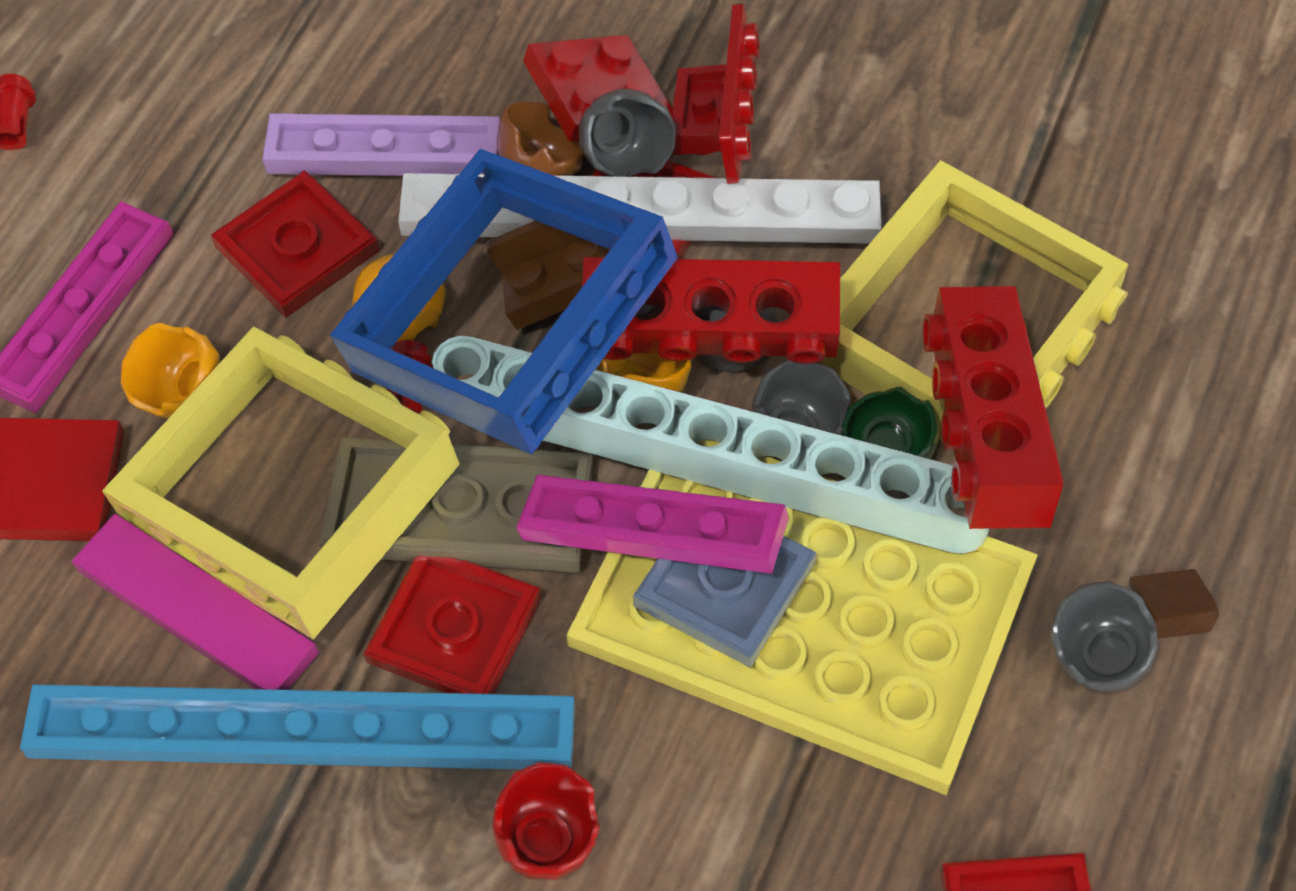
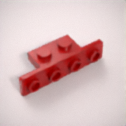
M744 3L732 4L726 64L678 68L672 119L677 127L673 155H709L721 151L727 184L740 183L741 162L751 160V137L748 125L754 124L752 90H757L755 57L760 55V43L757 23H747Z

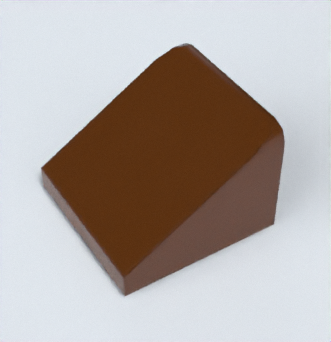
M1195 569L1133 576L1129 579L1131 590L1143 598L1147 609L1154 619L1158 639L1210 632L1219 616L1216 601Z

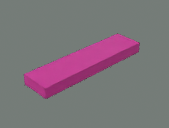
M122 201L118 203L1 351V398L35 414L39 411L173 236V231L168 221Z
M537 474L516 528L521 539L524 541L772 574L789 516L785 504Z
M114 514L72 560L79 573L253 689L289 690L319 654L314 642L117 514Z

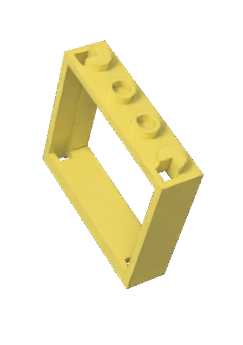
M942 160L936 164L840 278V337L837 358L825 357L820 362L834 369L841 380L864 394L877 391L884 392L899 386L922 401L929 400L936 415L938 438L942 440L941 422L945 406L943 400L934 399L932 378L859 336L852 330L947 215L1084 291L1033 357L1045 408L1050 405L1057 395L1064 380V377L1060 374L1070 362L1078 366L1087 356L1096 339V334L1093 331L1100 321L1103 320L1110 324L1115 319L1119 306L1128 296V292L1121 289L1129 265Z
M253 326L102 492L121 518L247 600L314 640L460 463L448 436L450 433L449 428L434 414L428 411H421L418 414L401 405L398 399L385 388L379 385H373L369 388L354 380L338 363L332 360H325L322 363L307 355L289 337L280 335L278 338H275ZM272 377L406 448L297 577L164 499V496Z

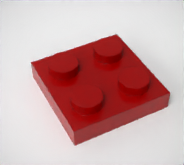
M628 35L532 43L527 46L523 63L569 142L579 141V123L586 108L592 105L593 100L616 89H634L645 92L665 106L672 117V106Z

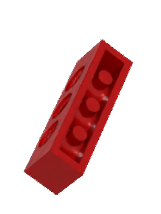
M584 257L582 287L604 257ZM676 259L643 304L657 306L662 310V313L651 320H641L634 317L603 359L622 360L631 357L633 353L658 354L661 358L670 361H688L694 359L696 355H722L728 361L747 363L756 361L761 356H787V359L794 363L814 364L823 361L825 357L837 358L840 337V262ZM716 306L723 309L726 315L716 321H704L698 318L695 313L703 307ZM778 307L788 312L790 317L785 321L772 323L761 318L759 313L766 308Z
M1016 286L939 287L934 313H926L924 315L922 337L925 352H934L935 356L932 367L933 396L935 400H943L945 406L941 422L943 447L945 450L953 449L955 455L951 473L953 498L955 501H964L969 529L1051 528L1064 482Z

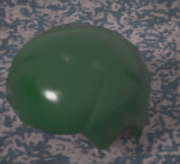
M899 386L884 392L877 391L866 394L848 408L841 425L844 428L841 436L927 459L932 458L938 445V425L932 404L929 400L922 401Z

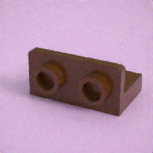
M536 220L487 242V254L502 274L505 314L516 330L565 310L582 288L584 257L605 258L610 251L608 248Z

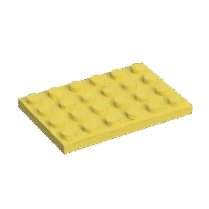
M705 439L698 441L696 444L711 447L718 445L719 442ZM768 456L758 459L766 464L782 462ZM648 470L640 486L765 502L653 470ZM823 477V478H825V479H827V480H829V481H834V480H832V479ZM786 507L789 519L784 536L815 551L816 561L753 665L749 668L634 607L633 595L658 558L613 552L607 553L567 633L569 647L946 796L1038 554L988 536L983 545L975 551L964 554L951 553Z

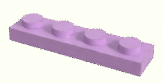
M270 114L262 160L267 174H300L304 170L309 174L403 176V173L460 174L480 148L499 155L497 151V136L500 117Z

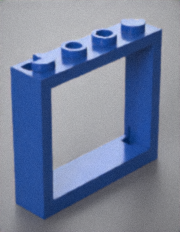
M480 148L458 176L456 175L452 184L427 215L418 222L415 230L390 261L381 268L377 277L352 308L344 314V318L331 332L330 337L353 373L532 455L678 256L663 216ZM481 172L484 174L483 178L479 177ZM505 208L608 248L610 251L498 398L393 351L391 348L499 211Z

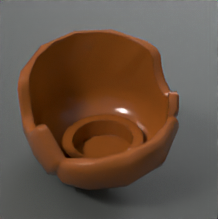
M519 101L505 106L497 136L499 156L553 176H574L581 169L584 153L579 146V141L569 142L562 128L555 126L551 120L548 105L540 102Z

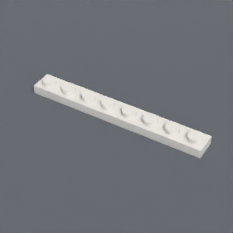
M403 173L398 221L401 236L411 235L418 222L427 215L452 184L456 175L458 176L459 174ZM556 176L663 216L671 240L871 243L881 231L879 181L740 179V183L727 184L726 178ZM502 208L480 237H498L535 220Z

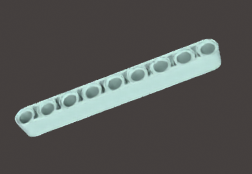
M457 336L449 338L439 345L434 352L432 364L434 369L454 378L466 374L474 375L460 381L499 398L532 353L474 337ZM594 370L543 439V441L765 502L785 504L787 508L951 553L964 554L975 551L983 545L989 529H969L967 517L958 516L950 510L955 507L965 508L964 501H955L953 498L951 485L953 465ZM581 407L595 408L593 411L586 413L574 411ZM642 423L657 425L655 428L648 430L635 427ZM705 439L719 442L718 445L711 447L700 446L696 443ZM765 456H773L781 459L782 462L766 464L758 459ZM837 473L846 479L838 482L829 481L821 475ZM899 490L907 493L910 497L895 499L888 496L885 492Z

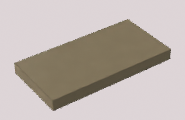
M341 438L319 543L320 548L326 544L406 448L391 440ZM452 444L460 465L380 559L413 562L414 558L418 556L448 557L466 560L482 567L580 573L583 548L524 541L521 539L516 527L537 474L591 481L593 470L592 454L536 449L531 455L518 448Z

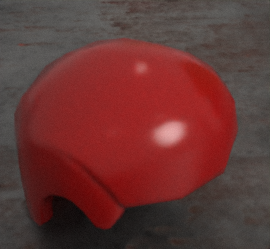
M537 762L514 772L499 794L492 822L497 849L504 862L509 863L513 871L528 879L557 880L582 868L596 844L595 839L598 837L600 830L594 804L595 791L590 782L566 764Z

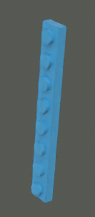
M32 685L20 749L29 759L523 769L537 762L566 764L572 769L575 701L574 696Z

